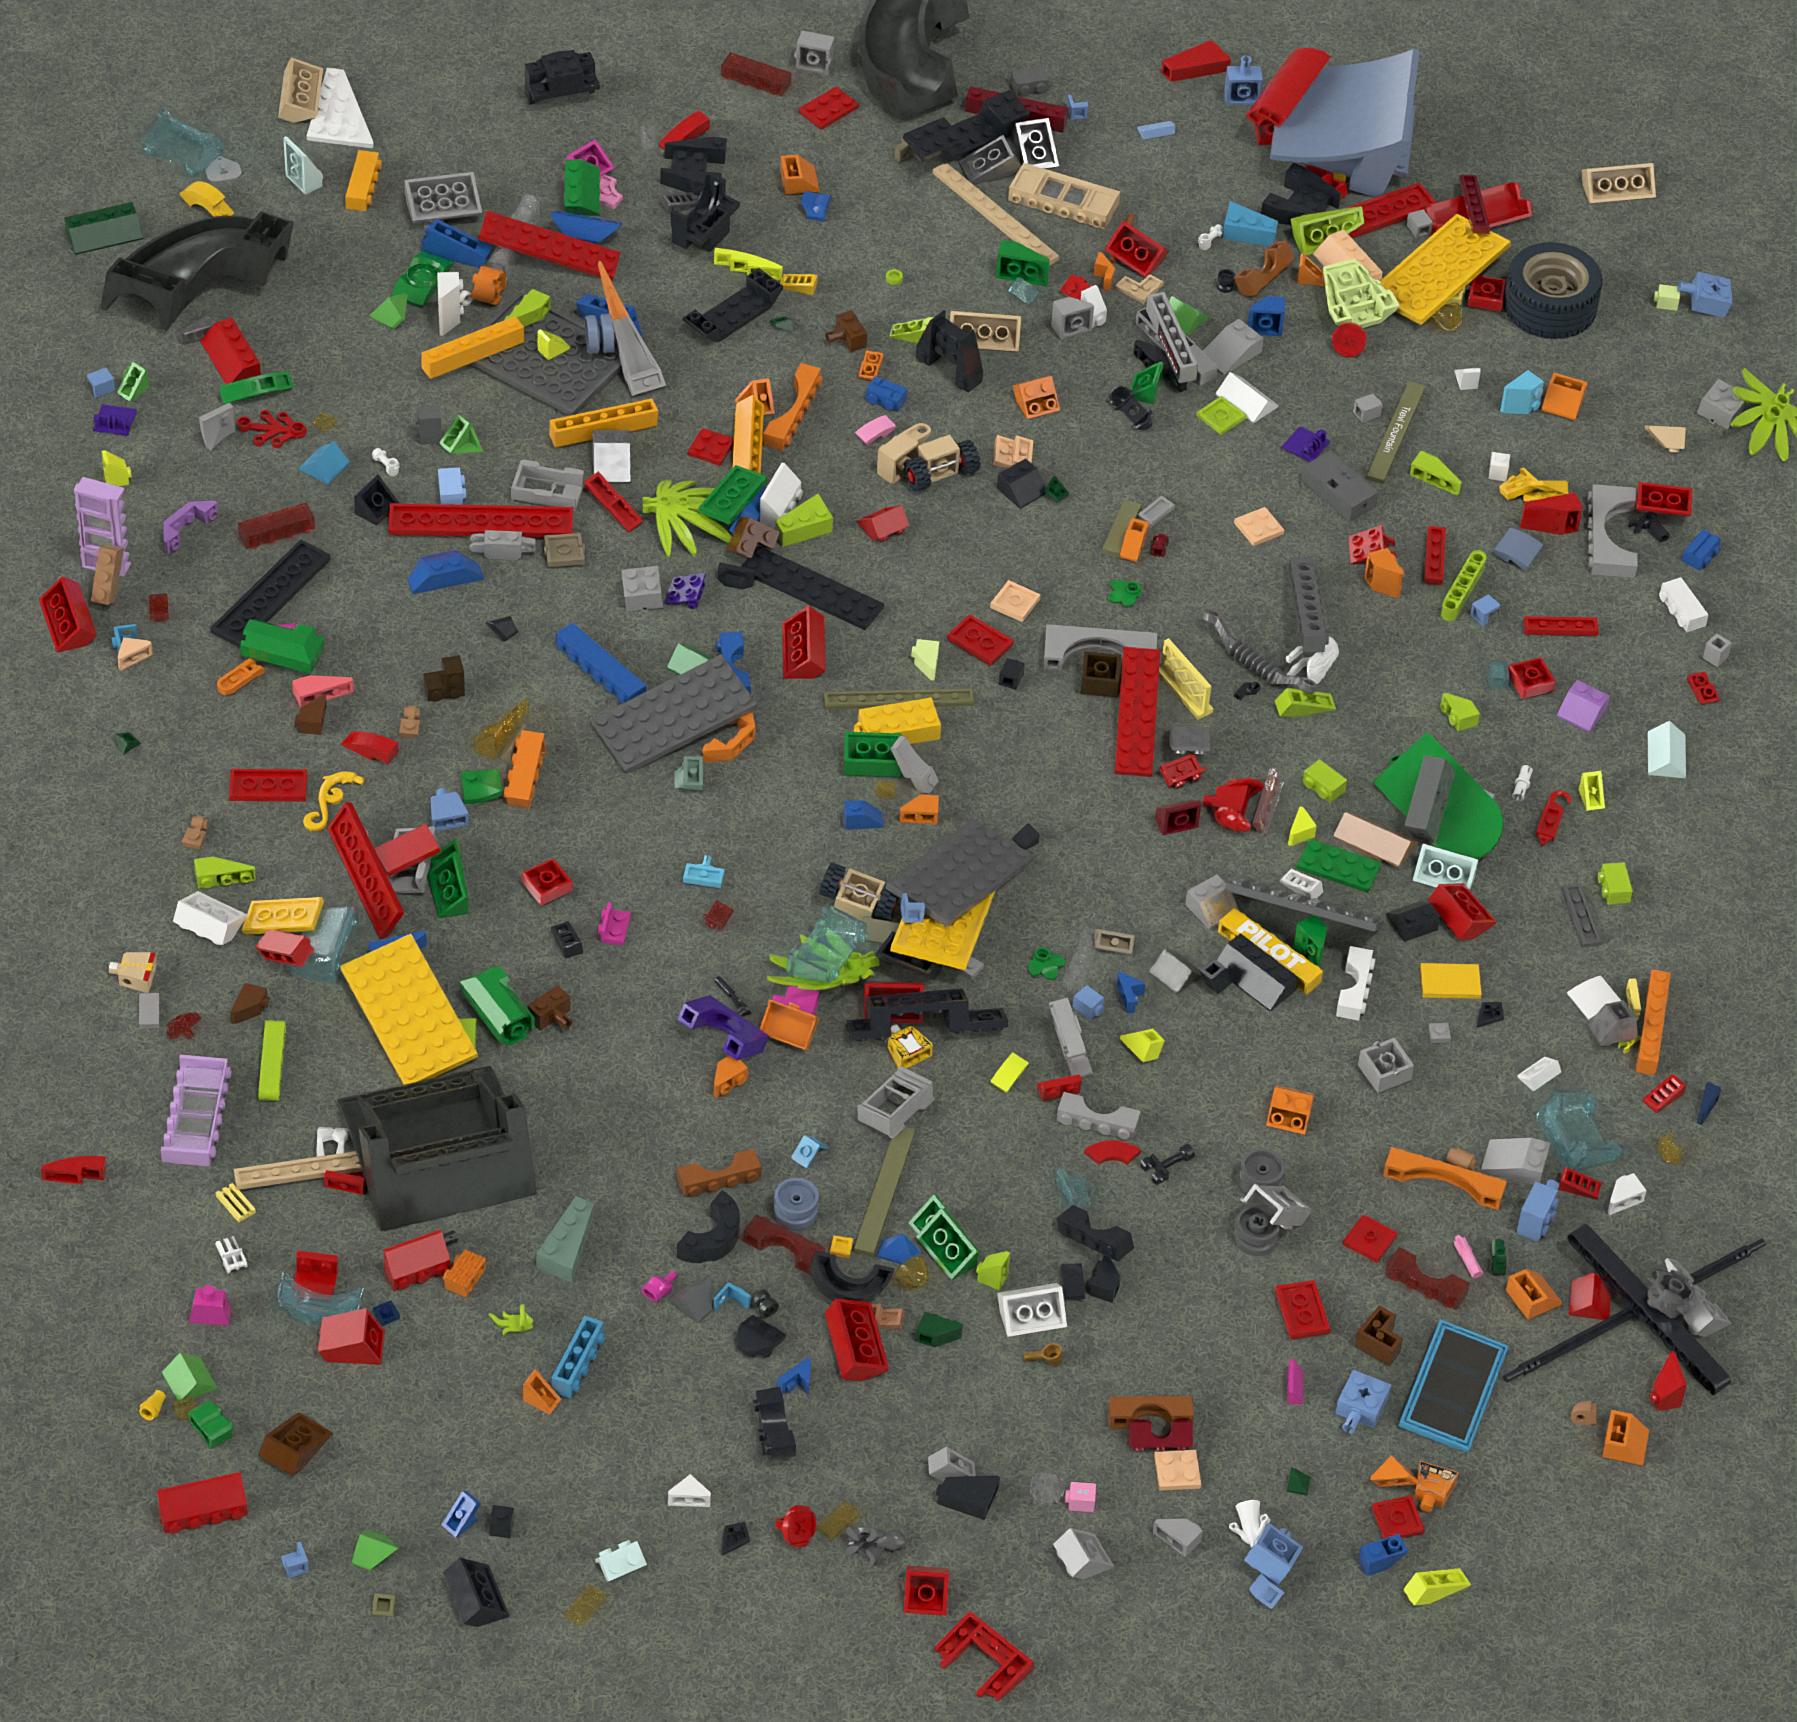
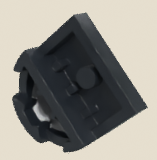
M751 1315L739 1325L735 1341H737L738 1350L745 1355L755 1357V1354L767 1358L772 1355L773 1349L785 1340L786 1334L766 1323L761 1318Z

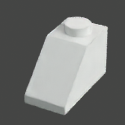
M1094 285L1081 293L1082 301L1094 305L1092 328L1103 325L1106 322L1107 309L1100 291Z
M1491 452L1488 479L1507 480L1510 454Z
M1634 1173L1617 1179L1608 1208L1609 1215L1644 1202L1646 1189Z

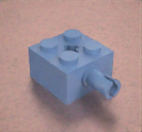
M1242 56L1240 66H1227L1224 89L1226 105L1254 104L1261 95L1263 82L1261 66H1251L1252 59L1250 56H1246V61L1245 56Z
M1697 272L1692 283L1681 280L1678 283V292L1691 294L1693 311L1718 317H1725L1732 305L1731 279Z
M1548 1180L1546 1185L1535 1181L1521 1210L1516 1234L1539 1242L1542 1236L1546 1237L1549 1230L1548 1224L1553 1222L1557 1212L1554 1210H1556L1559 1199L1556 1198L1559 1184L1556 1181Z
M1353 1370L1337 1402L1335 1414L1347 1418L1342 1429L1347 1432L1350 1427L1349 1433L1353 1434L1358 1423L1374 1429L1389 1399L1391 1384Z
M1268 1523L1255 1540L1244 1561L1279 1585L1292 1568L1303 1546L1291 1539L1290 1531L1285 1534L1286 1528L1279 1530Z

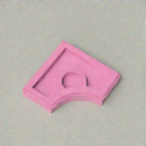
M605 174L600 177V204L615 209L623 200V195L615 189L616 179Z

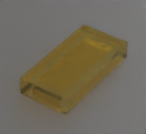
M845 1500L816 1525V1530L832 1542L860 1517L861 1512Z
M588 1584L564 1613V1617L582 1627L605 1600L606 1594Z

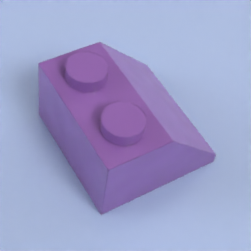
M1577 680L1568 691L1557 717L1590 732L1606 712L1610 696Z

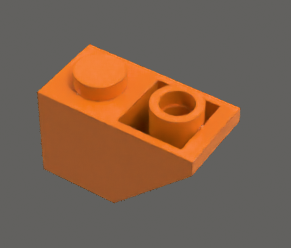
M1135 518L1131 519L1126 530L1119 558L1134 562L1138 561L1148 538L1149 522Z
M729 1055L718 1062L714 1081V1096L716 1098L720 1095H726L737 1085H743L748 1079V1067L741 1060H735Z

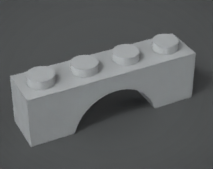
M1063 1092L1057 1111V1121L1064 1125L1078 1126L1084 1130L1098 1131L1104 1135L1118 1136L1124 1140H1134L1141 1111L1121 1106L1113 1113L1099 1114L1091 1111L1085 1105L1083 1096Z

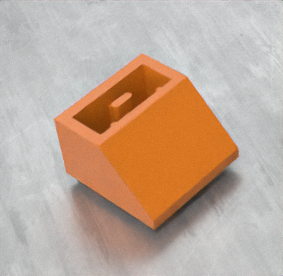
M799 155L781 156L780 172L785 195L804 193V191L819 192L814 165Z
M1553 373L1541 411L1576 420L1585 398L1588 382Z
M1045 376L1012 385L1016 401L1027 419L1060 411L1052 376Z
M1388 548L1368 553L1364 578L1373 591L1399 598L1404 571L1396 562L1395 555L1391 554Z
M1276 1085L1266 1126L1305 1135L1315 1094Z
M1524 1269L1509 1276L1506 1292L1528 1320L1562 1305V1301L1540 1273Z
M1611 1410L1602 1457L1643 1466L1649 1429L1633 1414Z

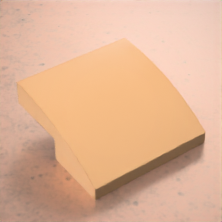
M997 435L994 444L993 465L1009 468L1025 458L1032 463L1033 440L1016 436L1012 440Z

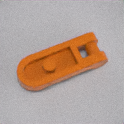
M249 658L217 681V690L222 695H231L254 678L263 675L265 668L257 665L255 660Z

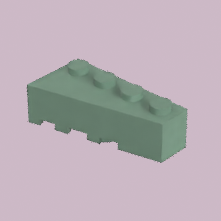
M577 1196L573 1199L536 1253L537 1268L570 1283L573 1282L574 1274L594 1218L593 1203Z

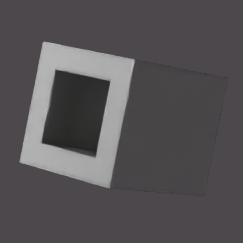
M1424 209L1408 214L1407 227L1416 239L1431 235L1433 222Z
M1370 394L1355 400L1353 412L1364 423L1381 417L1383 405L1374 394Z
M1716 633L1706 643L1703 659L1719 667L1729 657L1732 642Z

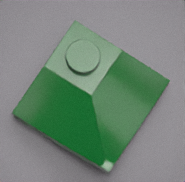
M499 769L461 772L464 804L482 803L502 795Z

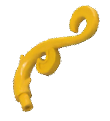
M348 771L324 776L323 779L325 781L321 785L318 797L323 820L320 823L312 822L314 818H319L320 815L318 812H311L303 819L304 827L310 831H320L326 827L328 822L327 804L336 805L343 800L341 789L332 788L330 790L333 785L346 782L363 785L365 778Z

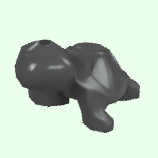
M848 1526L846 1532L849 1535V1545L845 1553L848 1556L857 1553L860 1556L870 1558L869 1566H873L882 1555L884 1549L897 1551L905 1547L907 1541L899 1530L893 1529L885 1534L883 1530L876 1527Z

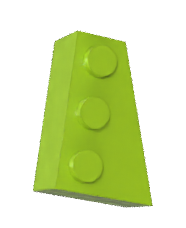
M819 493L776 520L775 530L780 532L777 539L782 547L833 531V517Z

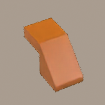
M1099 252L1095 261L1094 275L1104 277L1103 290L1110 291L1114 281L1115 267L1102 252Z

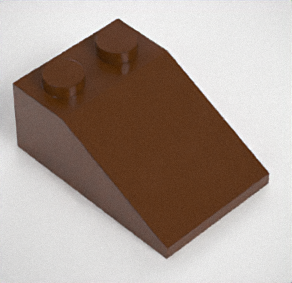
M298 1412L265 1435L259 1456L268 1463L282 1469L285 1473L294 1476L307 1465L333 1432Z

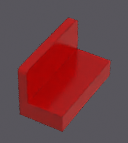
M326 1170L324 1174V1186L326 1188L361 1195L365 1193L367 1185L363 1173L344 1174Z

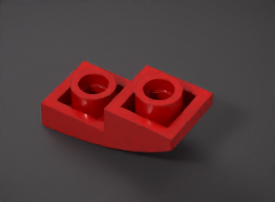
M1705 671L1688 675L1687 681L1702 705L1720 700L1714 684H1710Z

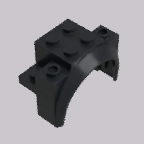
M574 50L557 51L542 55L536 62L525 64V95L529 105L535 104V101L589 92L591 94L595 93V90L600 89V83L595 74V61L591 52L578 54Z
M711 172L706 173L702 191L691 211L684 215L671 208L672 243L684 249H687L693 243L711 252L730 232V216L740 207V202L726 195V179Z

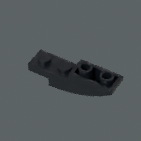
M1141 340L1135 341L1134 356L1140 359L1146 368L1162 361L1164 363L1162 376L1166 377L1172 387L1177 388L1180 393L1187 389V382L1179 383L1163 349Z

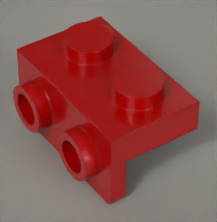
M1072 274L1061 287L1060 292L1067 297L1081 300L1082 291L1094 285L1089 286L1082 276L1076 277Z
M1194 753L1159 767L1167 786L1172 787L1175 785L1176 788L1185 785L1187 780L1191 779L1193 782L1202 778V774L1206 771L1205 767H1200Z
M1080 1074L1037 1083V1089L1042 1102L1061 1098L1063 1092L1079 1094L1082 1079Z

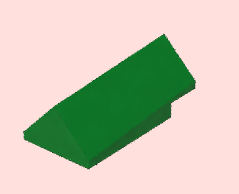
M455 838L442 848L440 853L432 856L431 869L428 871L440 919L469 914V898L459 841Z
M934 1194L908 1223L918 1234L916 1238L948 1277L953 1280L977 1267L979 1251L940 1199Z

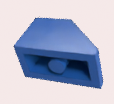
M864 800L844 801L846 830L884 828L882 811Z

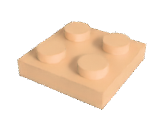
M1266 507L1234 520L1235 525L1253 546L1284 534V529Z
M1008 580L991 602L990 608L1023 622L1039 602L1041 594Z
M1196 1450L1154 1453L1159 1491L1201 1488Z

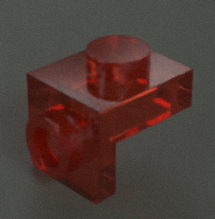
M166 593L150 594V620L164 621L169 619L168 595Z
M716 900L709 913H704L702 917L706 921L705 924L710 928L715 929L717 927L722 930L734 910Z

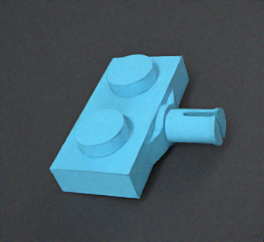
M705 855L703 864H686L683 883L721 888L724 869L711 866L712 857L708 856L707 860V855Z

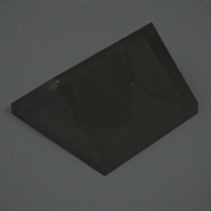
M1168 949L1163 950L1149 971L1152 976L1175 995H1178L1202 977L1197 967L1177 951Z

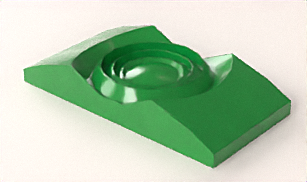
M424 251L419 252L413 257L407 271L399 277L391 296L405 293L408 295L407 304L423 309L438 288L437 273L449 272L454 265V261Z

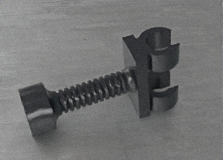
M1187 1143L1179 1148L1180 1152L1162 1162L1154 1154H1151L1150 1157H1146L1141 1161L1142 1165L1140 1167L1145 1172L1154 1167L1157 1171L1152 1175L1154 1178L1152 1181L1158 1185L1169 1179L1167 1167L1182 1159L1186 1161L1193 1159L1195 1152L1191 1145Z

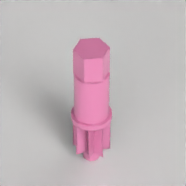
M1460 1235L1456 1236L1454 1245L1472 1278L1482 1276L1483 1271L1472 1253L1466 1238H1462Z

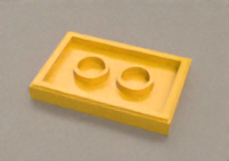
M1421 963L1420 972L1423 998L1481 999L1479 964Z

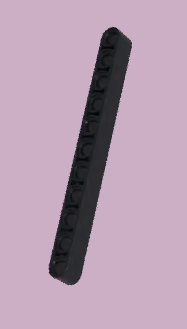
M1583 1224L1568 1234V1241L1571 1246L1670 1352L1675 1351L1680 1363L1706 1390H1710V1393L1715 1395L1731 1384L1728 1373L1676 1318H1669L1657 1308L1649 1306L1647 1303L1649 1299L1648 1288L1589 1225Z

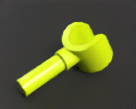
M1638 1035V1038L1628 1042L1621 1041L1618 1044V1048L1626 1046L1623 1053H1628L1630 1047L1641 1040V1037Z

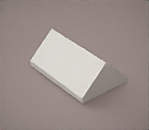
M1231 372L1216 392L1218 397L1223 396L1245 413L1247 419L1252 423H1255L1279 406L1241 376Z

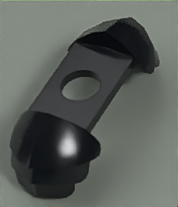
M1122 385L1115 387L1109 395L1114 409L1121 410L1134 423L1132 425L1133 428L1139 430L1151 428L1153 424L1152 410L1149 409L1147 411L1133 397L1134 392ZM1137 406L1139 408L1137 414L1131 415L1130 409Z

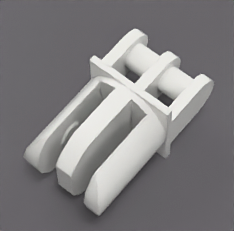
M234 1236L231 1237V1243L228 1238L223 1239L225 1251L220 1241L215 1243L227 1273H231V1270L234 1269L237 1271L243 1266L244 1268L248 1267L242 1253V1248H239Z

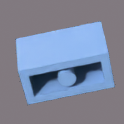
M460 468L438 469L441 504L463 505V499H466V488H462V486H465L464 475H461Z

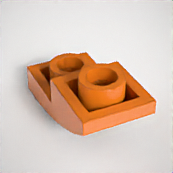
M866 350L858 378L873 380L875 376L878 377L884 357L883 353Z

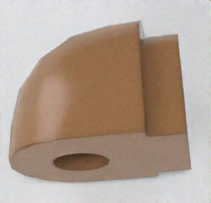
M1592 1401L1578 1402L1572 1408L1571 1421L1575 1424L1589 1426L1596 1424L1597 1403H1592Z

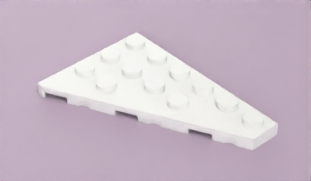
M327 68L320 90L317 117L311 119L307 140L373 148V140L344 70Z

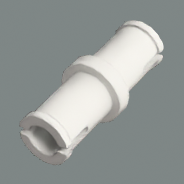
M1528 765L1521 767L1519 777L1515 780L1512 798L1515 799L1516 797L1517 801L1524 800L1526 789L1530 786L1529 780L1533 769H1529Z

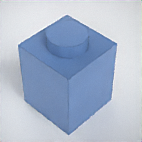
M1086 985L1074 995L1073 1008L1091 1020L1103 1012L1104 997Z

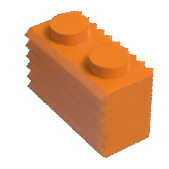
M464 1249L461 1255L458 1254L455 1257L451 1270L447 1269L443 1276L445 1289L467 1298L486 1270V1258Z

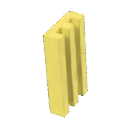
M1629 979L1626 988L1628 1007L1634 1013L1636 1019L1639 1020L1641 1005L1636 979Z
M233 1183L229 1184V1188H222V1192H216V1197L238 1222L256 1213L252 1204L237 1190ZM225 1195H227V1197L233 1202V1204L241 1211V1213L243 1214L242 1216L224 1197Z

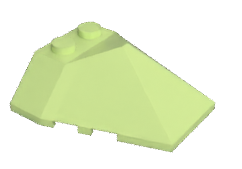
M1356 259L1323 267L1328 310L1336 325L1339 326L1342 323L1353 322L1365 328L1380 324L1400 307L1394 294L1389 289L1386 290L1378 279L1375 280L1370 275V272Z

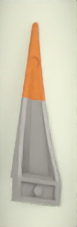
M599 261L598 267L609 314H611L624 378L627 381L632 397L665 387L666 383L660 367L632 322L602 262Z

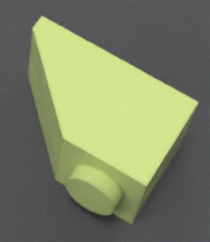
M917 639L916 646L912 647L911 657L915 658L914 665L930 680H935L939 641Z

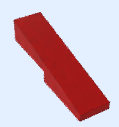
M599 471L584 481L585 488L628 532H631L643 523L639 515L613 489Z

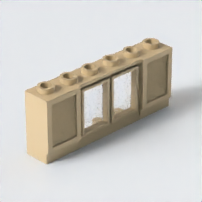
M1023 163L1009 187L1008 200L1016 204L1019 203L1030 208L1045 211L1046 213L1069 218L1079 223L1106 229L1119 205L1120 191Z

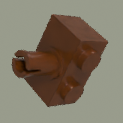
M851 310L836 315V329L825 333L828 343L842 339L850 352L866 348L867 332L854 312Z
M558 985L527 1005V1009L535 1018V1026L539 1030L544 1029L554 1021L564 1030H567V1027L570 1028L573 1020L566 1015V1013L570 1012V996Z

